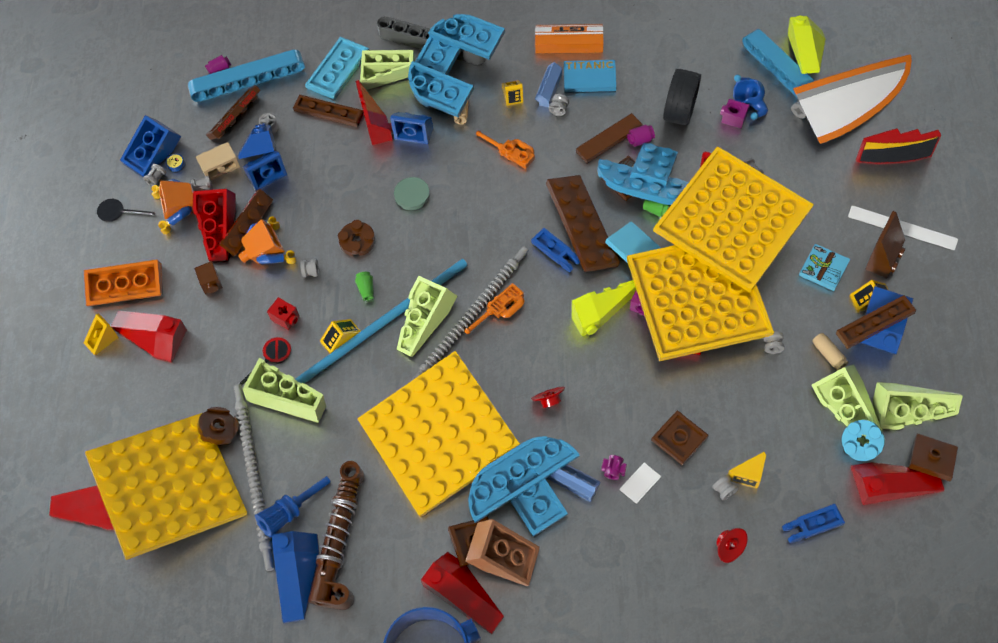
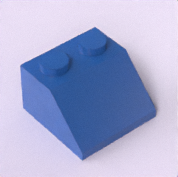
M396 112L391 115L390 120L394 139L429 144L433 130L432 117L407 112Z
M266 123L255 125L256 128L252 129L240 149L239 159L274 152L276 145L271 125L266 126Z
M275 150L243 166L246 176L255 190L261 189L287 175L281 155Z

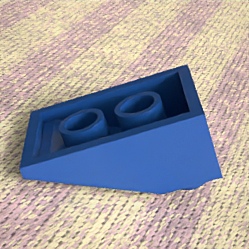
M145 115L120 161L144 177L152 169V164L159 165L174 151L181 135L160 121Z
M874 286L865 315L903 295ZM906 296L912 304L914 298ZM908 318L860 342V344L891 354H897Z

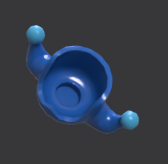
M739 74L735 75L734 100L749 104V107H753L757 111L751 113L750 117L752 120L765 116L768 113V108L763 100L765 96L763 84L756 79L741 77Z

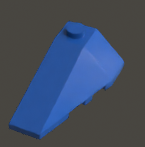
M297 531L272 534L273 555L283 623L305 620L310 590L315 577L316 558L320 555L318 535Z

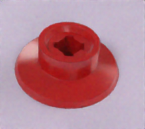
M565 387L546 390L533 396L531 399L533 401H541L543 408L554 406L561 402L559 394L565 390Z
M734 528L725 530L718 536L716 544L721 561L725 563L733 562L744 552L748 542V536L744 529Z

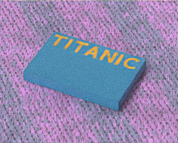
M615 60L564 61V92L616 91Z

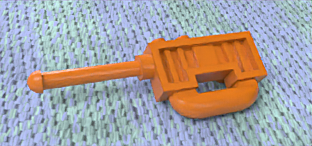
M476 131L477 136L498 147L501 156L506 157L525 169L535 159L533 147L519 139L512 141L508 139L502 144L481 133V131Z
M513 283L509 285L498 296H495L492 301L488 302L486 312L471 326L466 328L465 333L470 334L489 315L494 314L497 318L501 316L509 318L524 305V292ZM515 302L508 310L506 309L509 304Z

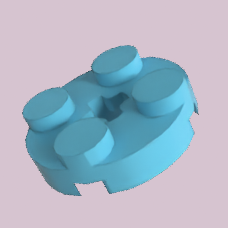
M858 420L850 423L845 428L842 434V445L845 453L851 458L858 461H868L876 458L883 451L885 436L876 423L869 420ZM862 435H866V439L869 440V443H865L864 446H861L858 438H861Z

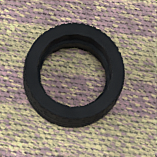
M683 69L675 70L665 103L663 120L681 125L689 124L699 91L701 74Z

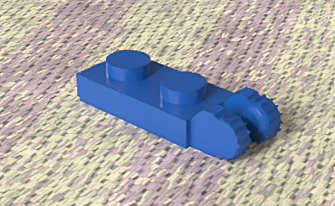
M545 228L531 239L533 245L568 272H571L573 267L565 260L567 256L573 263H580L577 255L571 251V248Z
M832 504L797 517L796 520L784 524L782 528L784 531H790L798 526L800 527L802 532L793 534L788 538L789 543H794L803 538L807 539L845 524V521L836 504Z

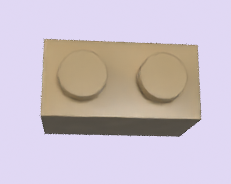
M228 142L196 156L205 177L209 175L211 180L240 168L238 160Z

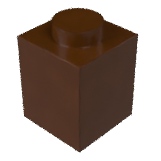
M212 261L194 268L205 295L223 288Z

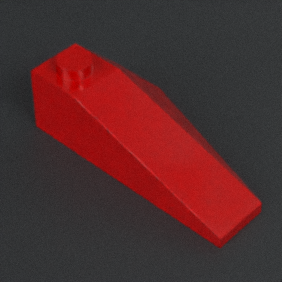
M359 80L355 81L372 145L392 141L391 133H393L391 123H388L387 116Z
M228 189L193 191V212L199 223L198 228L204 239L203 244L209 262L228 261L229 252L219 244L234 224L236 194Z
M118 311L111 324L113 330L126 339L131 340L154 358L171 363L187 332L181 319L158 314Z
M876 462L851 465L862 505L943 492L945 490L940 478L906 466Z
M97 485L51 496L49 516L72 522L76 521L89 526L93 525L106 530H114Z
M446 552L433 562L421 578L424 588L467 618L472 619L474 623L491 635L504 618V615L467 566L460 567L458 558L449 552Z

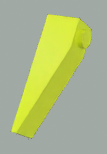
M808 16L790 17L788 38L801 73H819L826 40L822 29Z
M633 280L621 283L613 290L607 287L604 288L602 293L596 294L593 291L572 300V320L582 337L587 334H594L632 299L636 291Z

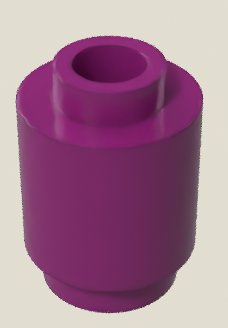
M220 55L209 61L205 67L209 74L229 69L231 63L227 56L223 57Z
M643 125L629 130V134H627L628 142L633 144L634 147L651 142L652 139H655L653 127L651 125Z

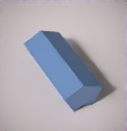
M555 62L547 67L535 97L540 106L548 108L562 77V67Z
M568 464L546 478L590 502L601 483Z

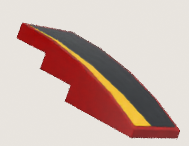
M898 128L865 137L863 138L856 161L876 164L900 163L932 157L940 140L941 133L939 130H934L921 134L918 129L900 133Z

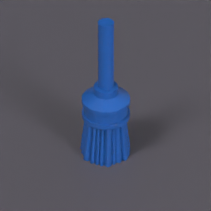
M327 476L297 497L282 496L280 500L275 501L274 505L255 514L257 525L266 536L272 537V534H276L287 522L290 523L294 518L300 516L299 508L302 506V503L330 484V479Z

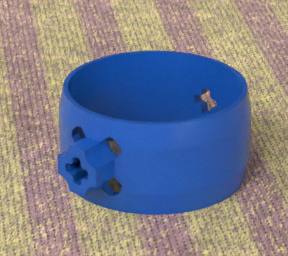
M421 607L407 611L398 617L388 629L383 643H395L398 636L407 627L424 620H437L447 623L459 632L464 643H476L481 640V637L472 619L460 624L455 617L443 610Z

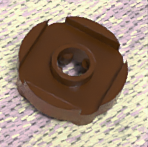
M354 220L352 223L345 225L338 233L340 248L349 256H353V254L365 255L374 247L375 234L372 227L360 220ZM356 236H360V241H353Z
M222 407L207 409L206 412L200 415L197 423L201 440L218 445L231 443L239 427L236 416L233 417L229 410ZM215 423H219V425L223 426V428H216L214 427Z

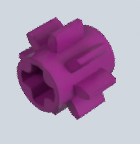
M609 455L608 459L604 458L601 466V471L605 472L604 476L612 480H618L620 476H625L627 464L623 463L624 459L617 455Z

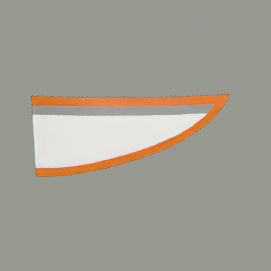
M911 54L855 68L793 88L819 143L830 141L855 129L889 104L901 91L910 74Z

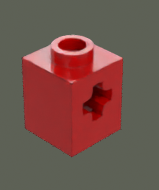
M279 297L267 310L270 320L287 330L294 326L300 317L295 306Z

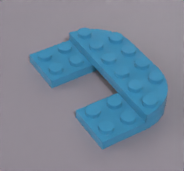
M466 14L453 15V18L447 20L443 18L438 21L428 32L429 38L416 61L411 62L408 72L412 92L423 106L427 108L431 106L458 118L474 90L473 85L448 75L460 51L463 49L490 60L505 34V28Z

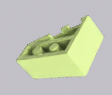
M362 50L361 84L366 90L408 78L410 64L412 61H416L414 51Z

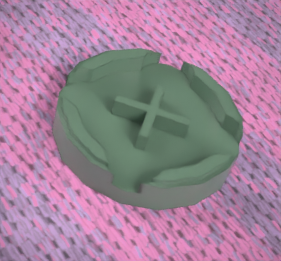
M418 177L405 178L398 182L394 189L396 203L405 210L422 208L430 197L428 184Z

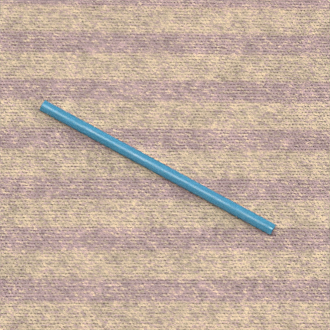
M464 259L459 260L434 278L432 282L441 286L468 266ZM407 298L299 375L295 380L304 384L405 312L409 308L410 299Z

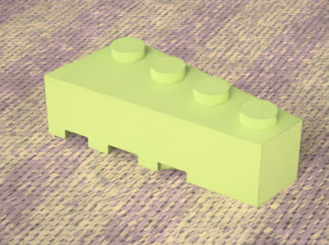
M261 358L258 359L243 387L247 402L319 423L326 408L322 393L304 383L296 381L289 374L286 375L280 372L277 367L268 365Z

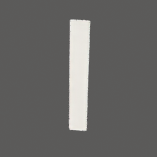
M851 206L848 214L849 218L881 228L885 227L889 219L888 216L856 206ZM900 221L904 235L955 250L958 238Z

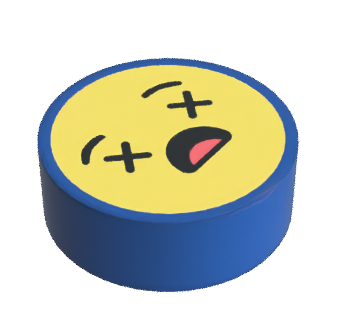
M172 154L167 158L166 165L170 171L178 172L184 168L185 161L180 154Z

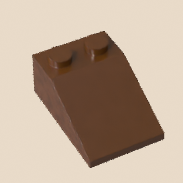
M892 211L865 268L886 279L890 272H895L898 265L895 261L897 258L901 259L906 249L902 247L905 237L897 212Z

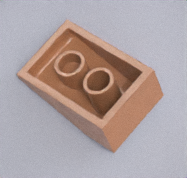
M493 519L477 523L466 562L482 571L524 586H529L540 547Z

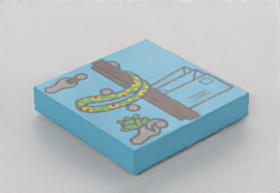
M815 244L799 276L834 291L850 259Z

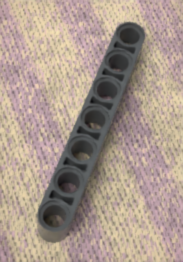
M385 16L377 20L379 36L382 39L422 50L429 38L428 32L430 28ZM462 49L457 60L474 65H482L485 63L486 58Z

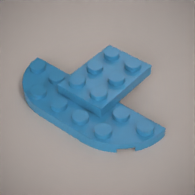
M643 143L633 167L609 160L599 159L598 176L606 181L608 187L623 194L661 204L672 205L689 183L679 178L670 177L678 151L655 146L651 143Z
M542 436L523 442L488 464L473 480L469 493V509L474 522L477 523L510 501L533 537L568 515L545 478L580 457V454L569 443L561 439Z

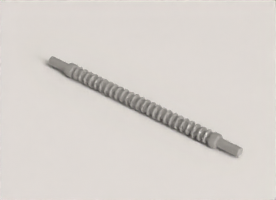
M523 246L513 259L508 260L507 265H504V269L500 270L501 273L497 274L498 277H494L495 281H491V285L489 284L488 288L484 289L485 292L478 296L475 304L471 305L472 308H468L469 312H465V316L461 317L462 320H458L459 324H455L456 328H452V332H448L449 336H445L446 340H442V344H438L439 348H435L436 352H432V356H428L429 360H425V364L419 367V372L412 380L434 366V364H437L438 360H441V356H445L444 352H448L447 348H451V344H455L454 340H458L457 336H461V332L465 331L464 328H468L467 324H471V320L475 319L474 316H478L481 309H484V305L488 304L487 301L491 300L490 297H494L497 289L501 288L500 285L502 286L507 281V278L510 277V274H513V270L518 268V263L529 251L526 247Z
M237 384L234 386L237 402L235 410L237 411L236 415L239 416L237 418L240 421L239 426H241L239 430L242 431L240 436H242L241 441H243L242 446H244L242 449L244 451L243 455L246 457L244 461L247 462L245 466L248 467L246 471L249 472L247 474V477H249L248 482L250 483L249 487L252 488L250 490V493H252L251 498L253 499L252 504H255L253 505V509H255L253 513L257 514L265 510V504L263 503L264 498H261L263 497V493H261L262 488L260 487L261 482H259L261 478L258 477L260 474L257 471L259 468L256 466L258 462L255 461L257 457L254 456L256 452L254 451V441H252L253 436L251 435L252 431L250 430L251 426L248 420L250 417L247 415L249 413L247 410L248 406L247 402L244 401L242 385ZM258 526L256 530L259 531L257 534L260 537L258 541L261 542L259 548L263 552L266 571L274 570L271 553L273 545L269 541L271 537L266 536Z

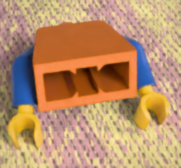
M171 179L160 181V186H152L151 190L153 192L151 195L155 199L161 200L164 218L167 219V222L160 221L158 226L163 234H168L171 231L170 226H174L193 213L191 184Z
M274 216L269 217L268 222L261 219L258 223L250 225L246 235L241 240L245 250L238 254L243 263L250 259L258 264L281 263L284 260L288 264L296 263V258L293 257L295 256L294 251L288 250L283 255L285 251L274 231L280 228V224Z

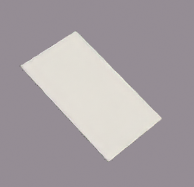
M644 462L619 490L637 504L661 476Z

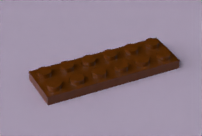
M575 175L547 179V188L584 272L618 267L619 259L615 251L605 243L608 235L581 176Z

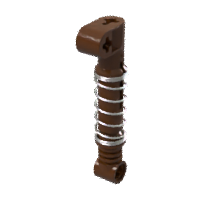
M347 461L340 468L341 478L337 489L338 492L331 500V504L336 509L328 513L330 520L329 523L325 524L328 527L326 534H323V537H325L324 543L320 545L322 548L321 554L316 558L317 569L308 600L309 603L317 606L339 610L350 608L354 602L353 593L345 585L335 583L337 572L343 565L342 559H344V555L342 553L343 549L347 548L345 541L350 537L348 529L353 526L351 517L355 516L354 510L357 509L356 496L359 490L358 486L364 480V472L354 461ZM356 471L353 476L348 477L350 472ZM332 592L340 596V599H337L335 596H333Z

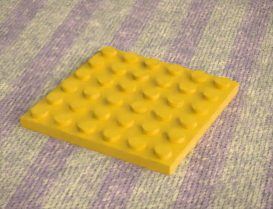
M717 146L654 226L653 231L746 291L751 292L806 218L814 204Z
M676 245L627 256V262L659 361L769 337L774 334L757 284L751 292H748Z
M456 351L357 418L420 517H423L473 482L477 474L488 464L520 445Z
M202 413L85 451V456L126 560L247 515L245 506L218 445L204 442L200 438L201 435L198 432L197 423Z

